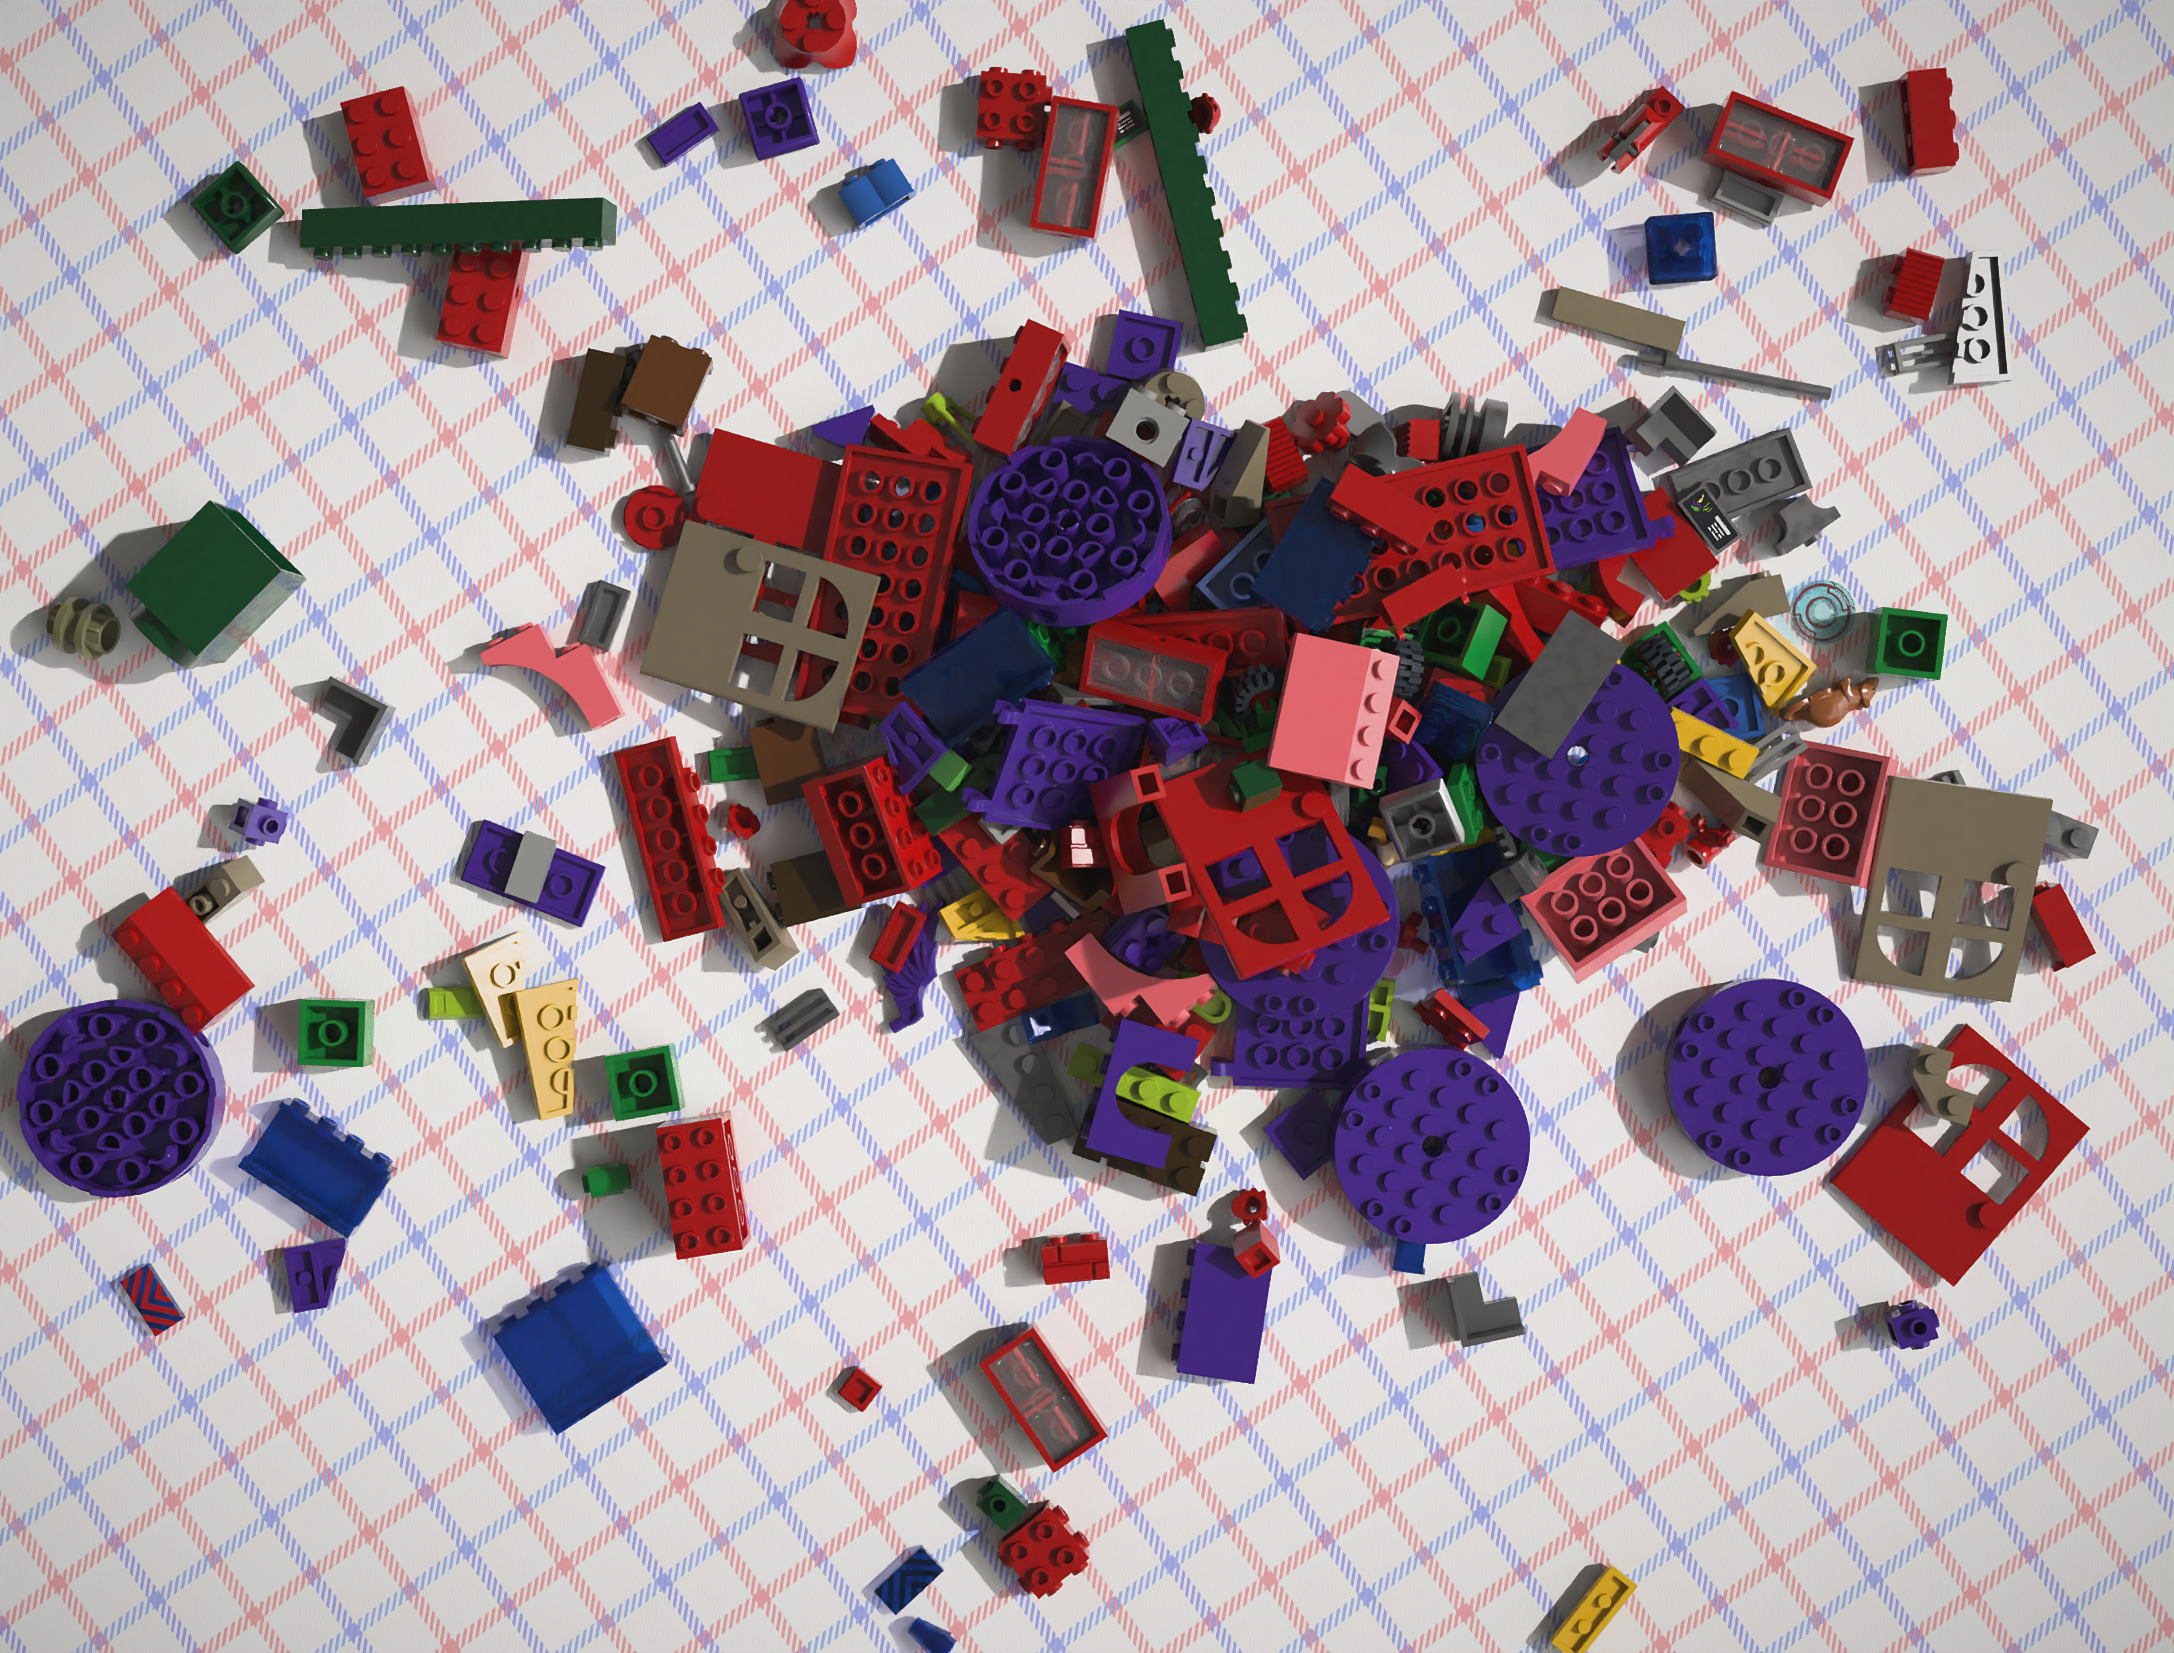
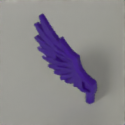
M940 900L929 912V916L900 973L896 974L881 966L887 974L884 975L883 980L887 983V989L896 996L893 1000L896 1002L901 1016L889 1022V1026L895 1034L908 1026L918 1023L925 1016L923 1009L925 991L928 985L938 977L936 958L941 942L935 941L940 921L937 913L944 909L945 901ZM925 901L921 902L918 910L927 914L928 903Z

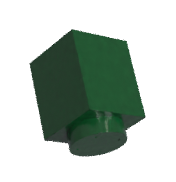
M209 500L125 587L141 601L129 613V617L134 625L167 657L180 666L190 669L200 658L226 662L307 578L238 510Z

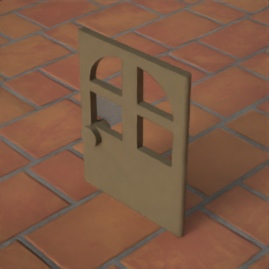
M686 520L640 673L833 733L881 577ZM770 562L806 573L791 623L752 612L764 572L769 568ZM821 578H825L834 584L844 598L848 611L846 640L806 628ZM745 634L784 645L769 696L730 684ZM799 650L839 662L830 681L818 693L800 701H784Z
M1890 775L1850 978L2011 1003L2053 799ZM1889 868L1940 875L1931 918L1881 910ZM1965 879L2007 885L2015 888L2007 929L1956 922ZM1878 925L1928 932L1920 974L1898 967L1884 955L1878 942ZM1953 936L2003 943L1996 959L1982 971L1961 978H1945Z

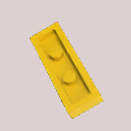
M1673 706L1669 708L1676 726L1680 749L1744 779L1760 752L1757 747Z
M1610 1563L1550 1638L1551 1643L1564 1653H1586L1638 1585Z

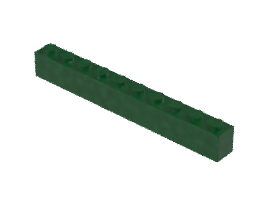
M1164 19L1125 28V40L1143 111L1149 126L1148 130L1204 351L1208 352L1243 343L1244 333L1248 332V326L1244 313L1238 314L1236 302L1240 301L1237 283L1236 281L1230 283L1227 270L1232 269V263L1228 250L1222 251L1219 239L1224 237L1220 218L1214 219L1211 207L1216 206V200L1212 186L1206 187L1203 175L1208 174L1204 155L1198 156L1195 143L1200 142L1196 123L1190 124L1187 112L1192 111L1188 91L1182 92L1179 80L1184 79L1180 60L1174 61L1171 48L1176 47L1172 28L1166 29Z
M604 197L302 209L300 248L313 254L314 259L325 261L333 260V256L337 255L357 260L362 259V255L371 254V256L376 258H391L394 253H401V255L406 257H421L422 252H431L432 255L451 256V251H461L462 254L480 255L481 250H491V252L496 254H510L511 249H521V251L527 253H541L542 248H552V250L557 252H571L572 247H582L588 251H602L603 246H616L617 205Z

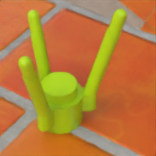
M940 392L932 395L921 408V411L927 416L924 420L936 428H939L937 424L943 427L949 423L969 443L974 442L972 436L954 418V415L957 412L972 423L977 418L975 415L958 405L950 396L945 398Z

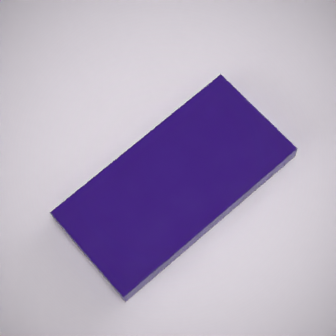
M484 819L460 880L583 928L607 866L556 847L538 903L504 893L524 834Z

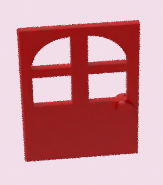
M715 428L688 520L703 525L708 521L754 535L753 539L774 546L778 542L824 556L842 465ZM770 562L769 568L764 572L752 612H757L760 599L796 609L799 596L765 586L771 566ZM812 611L806 628H809ZM745 634L740 654L779 665L784 645L778 643H749L750 635ZM799 650L794 670L799 672L804 651Z
M1270 746L1249 753L1245 751L1163 783L1167 797L1153 801L1182 863H1186L1189 877L1240 980L1247 979L1388 922L1391 918L1321 780L1275 768L1283 784L1277 799L1243 813L1237 803H1232L1226 790L1232 769L1243 761L1250 760L1252 763L1267 757ZM1321 823L1339 860L1294 878L1275 840L1306 827L1318 826ZM1251 849L1270 888L1224 906L1205 867ZM1347 874L1351 885V899L1348 909L1336 923L1321 931L1301 892ZM1278 902L1296 941L1286 944L1258 942L1240 932L1231 920Z
M1967 1023L1962 1026L1943 1048V1050L1954 1053L1949 1071L1962 1065L1981 1064L2000 1071L2008 1079L1980 1111L1973 1106L1969 1118L1970 1123L1942 1156L1903 1124L1904 1120L1920 1103L1911 1085L1829 1180L1953 1287L2091 1129ZM2027 1095L2036 1102L2046 1123V1146L2039 1160H2036L1999 1128ZM1989 1139L2029 1171L2000 1205L1961 1173Z

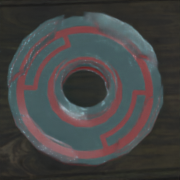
M1828 580L1812 581L1800 587L1792 597L1789 619L1795 633L1806 642L1816 645L1832 644L1844 638L1853 627L1856 611L1855 602L1850 592L1840 583ZM1819 603H1824L1830 608V617L1825 622L1818 620L1814 614L1815 607Z

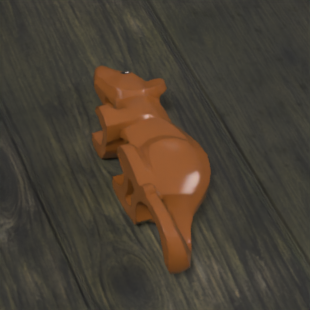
M1851 677L1841 679L1832 684L1833 690L1831 687L1819 689L1801 698V701L1778 711L1779 717L1787 722L1804 721L1815 728L1825 729L1833 727L1849 712L1855 709L1861 710L1870 707V701L1876 693L1879 679L1877 677H1867L1853 687L1849 686L1852 682Z

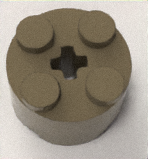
M1161 368L1151 373L1142 382L1141 386L1157 394L1156 402L1165 406L1166 396L1170 395L1173 399L1179 397L1176 404L1187 411L1184 416L1185 418L1202 419L1205 412L1204 394L1198 382L1188 372L1176 368ZM1144 421L1146 426L1156 433L1154 424L1150 421Z

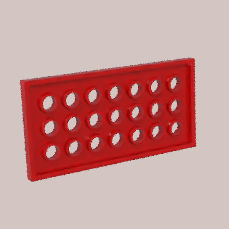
M846 443L823 560L879 577L887 575L890 578L891 584L884 593H879L877 590L871 612L876 608H881L884 612V618L879 625L873 626L869 616L842 704V712L885 719L899 703L906 702L922 720L973 471V465L970 463ZM877 473L880 478L878 487L874 490H868L866 488L867 477ZM908 478L910 490L905 495L899 496L896 492V485L901 479ZM938 483L941 486V494L936 500L929 501L927 490L932 484ZM870 505L873 509V516L868 522L862 523L859 519V512L864 506ZM895 511H902L904 515L903 523L897 528H892L889 522L890 516ZM926 516H932L935 521L934 528L929 533H922L920 529L922 519ZM858 538H864L867 544L865 551L860 555H855L852 549L853 543ZM895 543L897 554L892 560L886 561L883 557V550L886 545ZM925 548L928 552V559L923 565L916 566L913 560L914 554L917 550ZM821 578L813 605L809 629L835 637L842 634L847 637L848 619L842 620L839 615L840 607L845 603L844 598L835 585L825 578ZM919 581L921 592L916 598L910 599L907 595V587L911 582ZM911 613L915 619L914 626L908 631H903L900 626L901 618L905 614ZM874 640L877 644V652L873 657L866 658L863 653V647L868 641ZM905 646L908 650V657L903 663L897 664L894 660V652L898 647ZM804 652L794 701L807 699L822 690L828 683L826 680L828 670L832 667H837L839 662ZM867 672L871 678L870 685L867 689L860 691L856 684L857 678L860 674ZM898 678L901 682V691L896 696H890L887 692V685L892 679Z
M1524 443L1375 477L1439 514L1422 546L1413 556L1410 554L1405 556L1395 552L1389 547L1390 543L1384 540L1387 547L1386 552L1382 555L1373 554L1369 549V541L1372 537L1364 534L1359 529L1360 525L1350 519L1346 521L1344 529H1333L1328 523L1331 508L1327 507L1325 503L1334 487L1264 503L1295 633H1305L1381 615L1376 605L1382 599L1417 581L1409 573V567L1414 562L1422 563L1426 567L1428 575L1442 567L1443 556H1455L1459 562V568L1463 571L1468 581V585L1465 586L1468 590L1467 595L1556 573ZM1498 475L1506 480L1507 489L1505 492L1498 493L1491 488L1490 479L1492 476ZM1469 483L1475 490L1474 498L1471 500L1462 499L1458 494L1459 484ZM1435 490L1442 495L1443 503L1440 507L1434 508L1427 504L1425 495L1428 491ZM1501 508H1509L1514 512L1515 521L1513 524L1505 525L1500 522L1498 512ZM1476 515L1481 518L1483 528L1480 532H1471L1467 528L1466 518L1468 516ZM1300 520L1309 521L1314 527L1313 535L1307 538L1301 537L1296 532V523ZM1442 522L1450 527L1451 535L1449 539L1440 540L1435 536L1433 528L1436 523ZM1509 540H1517L1522 544V556L1512 557L1508 554L1506 544ZM1340 545L1350 546L1354 551V559L1347 563L1340 561L1336 555L1337 547ZM1483 547L1490 552L1491 561L1489 564L1481 565L1474 559L1476 548ZM1314 552L1321 557L1322 565L1319 569L1310 570L1305 566L1304 556L1307 553ZM1381 570L1390 571L1395 579L1393 586L1388 588L1382 587L1377 581V573ZM1355 577L1362 583L1360 594L1351 595L1345 590L1344 583L1347 578ZM1324 585L1328 588L1330 598L1327 602L1320 603L1314 600L1312 596L1314 586Z

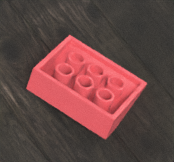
M1294 633L1266 766L1351 788L1372 789L1400 657L1366 647Z
M1803 740L1808 749L1788 762L1780 795L1782 802L1777 823L1771 832L1764 865L1867 889L1889 776L1897 774L1899 762L1888 756ZM1793 742L1792 750L1798 747L1795 742Z
M1640 837L1619 849L1604 854L1573 858L1549 874L1537 890L1519 898L1555 955L1577 985L1688 912L1687 898Z

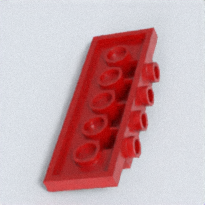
M1284 605L1117 616L1107 619L1228 651L1223 680L1224 677L1240 679L1239 673L1242 670L1248 674V667L1253 665L1255 670L1260 669L1259 663H1265L1268 669L1270 664H1276L1277 670L1282 667L1286 671L1290 648Z
M676 736L615 752L617 768L663 942L725 927L717 896L723 893L722 886L725 885V875L721 868L716 867L714 855L717 852V844L712 836H708L705 823L709 820L707 808L700 804L697 791L700 790L699 777L696 773L691 772L690 767H683Z
M1103 908L1100 910L1096 909L1092 913L1084 909L1079 914V919L1067 923L1066 918L1047 925L1049 928L1047 933L1037 936L1036 931L1017 938L1019 945L1007 949L1006 944L1000 945L987 951L989 958L954 972L979 1032L981 1033L1090 986L1064 953L1089 932L1117 961L1128 968L1133 967L1110 952L1105 942L1102 941L1103 936L1119 919Z

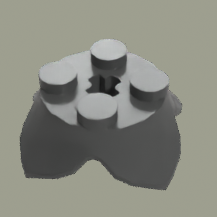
M1379 421L1362 432L1356 445L1352 444L1349 446V459L1344 463V468L1346 469L1349 463L1368 474L1379 477L1426 465L1413 457L1397 456V442L1394 435L1383 421Z

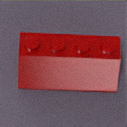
M172 886L164 889L128 916L111 934L195 1036L220 1022L255 987L254 983Z

